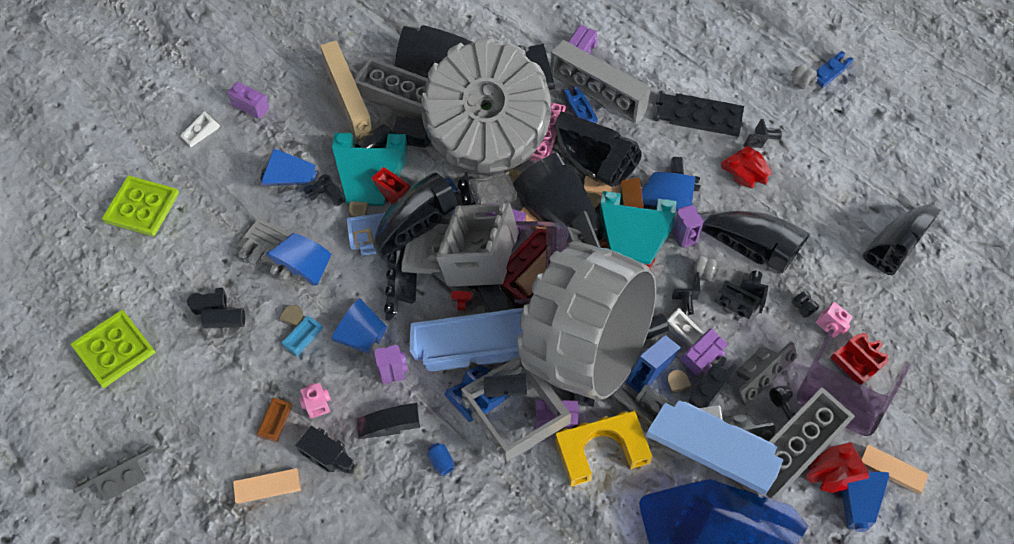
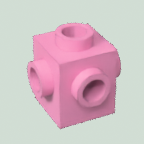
M833 302L821 312L815 323L834 338L840 333L843 335L850 328L849 322L852 316L836 302Z
M321 383L309 384L301 389L303 397L299 398L303 410L307 409L310 419L330 412L327 401L331 399L327 388L322 389Z

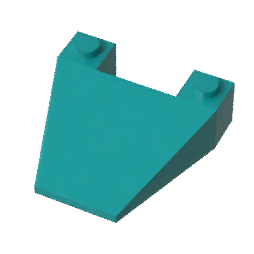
M334 133L332 149L347 205H349L350 201L368 203V206H384L386 199L372 182L371 178L383 167L399 177L407 158L406 134H388L387 147L385 149L355 148L352 133Z
M602 191L598 219L608 249L643 264H651L673 229L677 201L658 199L656 210L620 205L621 193Z

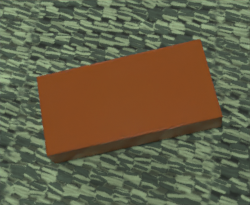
M634 178L621 181L624 206L644 208L640 179Z
M272 398L256 435L259 438L278 442L293 407L292 403Z

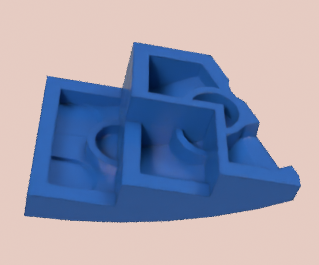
M653 172L647 184L641 189L644 207L656 208L658 199L677 201L676 211L681 207L691 206L695 177L678 173Z
M292 233L285 241H281L276 248L266 253L277 265L283 264L294 275H301L312 286L319 284L332 255L323 246L297 233Z
M359 298L344 315L331 338L334 342L369 354L374 343H380L387 326Z
M481 365L466 371L462 383L445 391L447 399L468 422L473 421L472 411L470 408L466 409L462 404L461 389L491 372ZM483 393L476 397L474 401L482 412L486 414L510 396L507 394L499 397H485Z

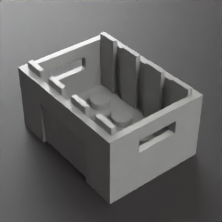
M510 203L459 205L455 207L436 256L447 286L503 284L507 273L508 260L519 234ZM495 212L496 216L476 217L475 213Z

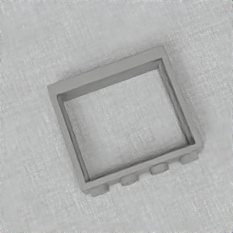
M520 356L484 376L513 375L520 372L526 374L527 380L545 401L556 418L508 447L474 401L476 397L484 393V376L461 389L462 404L466 409L470 408L475 423L477 425L481 424L484 428L482 431L487 440L491 439L493 441L496 453L500 457L503 456L506 461L511 460L571 423V413L545 380L529 373L523 367Z

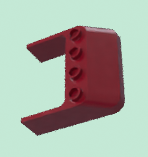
M546 229L535 230L509 257L504 282L499 284L501 290L518 308H524L525 304H529L533 293L530 296H526L515 281L551 243H555L561 251L566 249L567 244Z

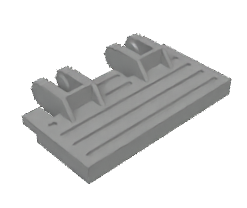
M450 213L445 216L442 215V220L438 225L406 244L402 272L432 274V272L441 271L436 256L452 218Z
M258 218L236 245L237 248L241 249L239 257L244 259L253 250L249 256V262L254 264L260 258L262 261L272 265L270 273L275 275L283 267V264L277 265L266 253L276 248L281 241H285L291 234ZM284 267L280 273V278L285 280L292 272ZM292 273L293 277L300 279L301 275H294Z

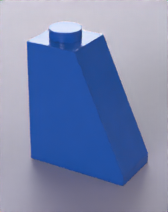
M274 148L259 185H307L310 181H314L316 177V165Z
M665 335L640 355L625 383L638 393L641 392L645 385L651 386L674 361L681 347Z
M869 472L868 479L848 483V488L841 490L847 529L865 532L876 523L889 479V472Z

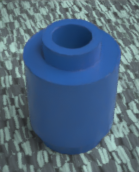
M435 443L428 448L429 451L426 455L436 473L439 472L440 476H443L454 470V460L445 444Z

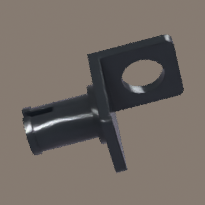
M760 119L755 128L756 134L748 135L743 146L762 148L767 139L780 140L782 131L780 128H767L764 119ZM753 139L758 140L756 143H750Z
M755 270L750 273L749 281L742 280L740 288L761 298L758 312L761 314L766 303L768 285L761 284L763 274L759 271L756 277L757 271Z
M696 272L693 279L694 289L675 288L672 293V299L681 300L682 312L686 315L688 311V316L694 314L693 300H698L701 292L699 272Z

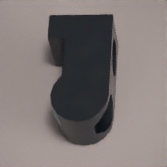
M223 287L215 288V293H193L187 298V304L193 314L201 315L203 309L227 308V294Z

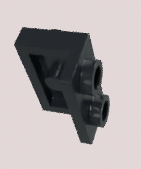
M725 281L722 288L717 292L714 301L721 307L728 308L736 312L737 315L750 319L761 298Z

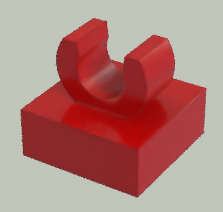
M452 291V300L457 301L458 311H466V302H472V292Z

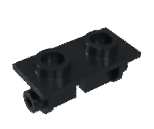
M465 172L458 182V189L461 192V204L463 206L481 205L479 194H474L478 192L477 181L473 176L468 177L467 172Z

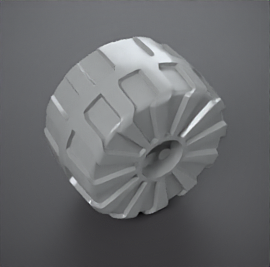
M480 38L475 43L465 46L459 43L450 48L447 56L439 64L434 63L428 72V81L421 97L422 120L427 136L434 148L443 158L457 166L459 170L469 174L473 172L489 173L490 176L503 174L504 171L518 165L521 166L527 162L545 138L551 118V98L546 77L541 67L537 63L531 62L526 57L525 50L515 44L504 45L495 43L494 38ZM484 103H489L491 108L483 110L481 106Z
M573 241L567 243L566 249L562 252L555 251L550 256L549 266L544 273L537 275L532 285L533 296L530 303L524 305L520 319L523 332L518 336V353L522 358L523 367L529 373L563 390L594 400H603L616 392L622 385L642 350L654 313L656 279L654 273L649 270V267L637 260L607 248Z

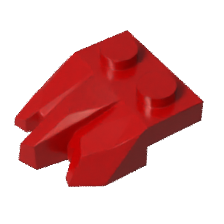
M749 146L721 162V168L734 175L735 182L751 189L755 186V182L766 185L768 183V176L773 175L763 155Z
M866 332L854 336L846 345L834 352L830 357L859 386L878 373L888 363L889 357L888 354L879 351L883 346L881 341H868L869 336Z
M852 442L831 446L819 454L808 466L811 471L806 475V479L810 483L822 482L820 491L830 493L846 490L848 483L869 478V472Z

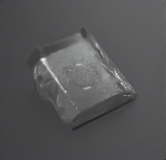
M509 171L469 181L476 205L491 204V202L498 204L517 201V192L510 179Z

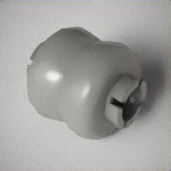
M801 64L799 67L796 66L791 73V76H793L792 82L800 85L803 89H807L810 86L813 87L818 79L816 77L817 71L805 64Z
M699 255L698 259L694 258L691 269L694 270L693 276H695L696 272H699L700 278L706 281H711L712 277L716 278L720 266H717V259L708 258L705 255Z

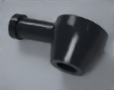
M789 386L771 388L769 396L772 403L777 407H781L790 420L795 415L788 403L793 397L792 389Z

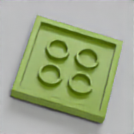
M128 175L103 215L102 220L106 224L155 237L179 195V191L173 187Z
M123 309L71 343V346L103 389L156 353Z

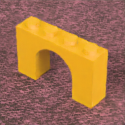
M623 411L615 417H602L593 423L584 422L572 429L563 428L555 434V443L570 487L591 481L592 473L585 456L584 447L595 437L606 436L616 440L624 451L630 469L650 464L653 456L635 411Z

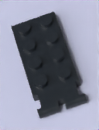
M660 90L656 100L653 120L659 121L661 119L670 121L669 124L739 137L744 106L678 93L674 96L665 94L664 91Z

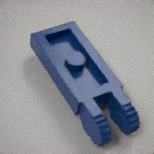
M840 51L835 57L816 70V77H818L816 83L824 88L842 74L852 64L854 59L849 57L843 64L839 61L845 55L844 51Z
M578 86L573 87V94L575 95L573 97L568 89L563 90L564 98L574 116L593 123L598 122L596 114Z

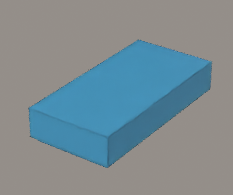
M307 315L281 342V345L297 357L323 330V326Z

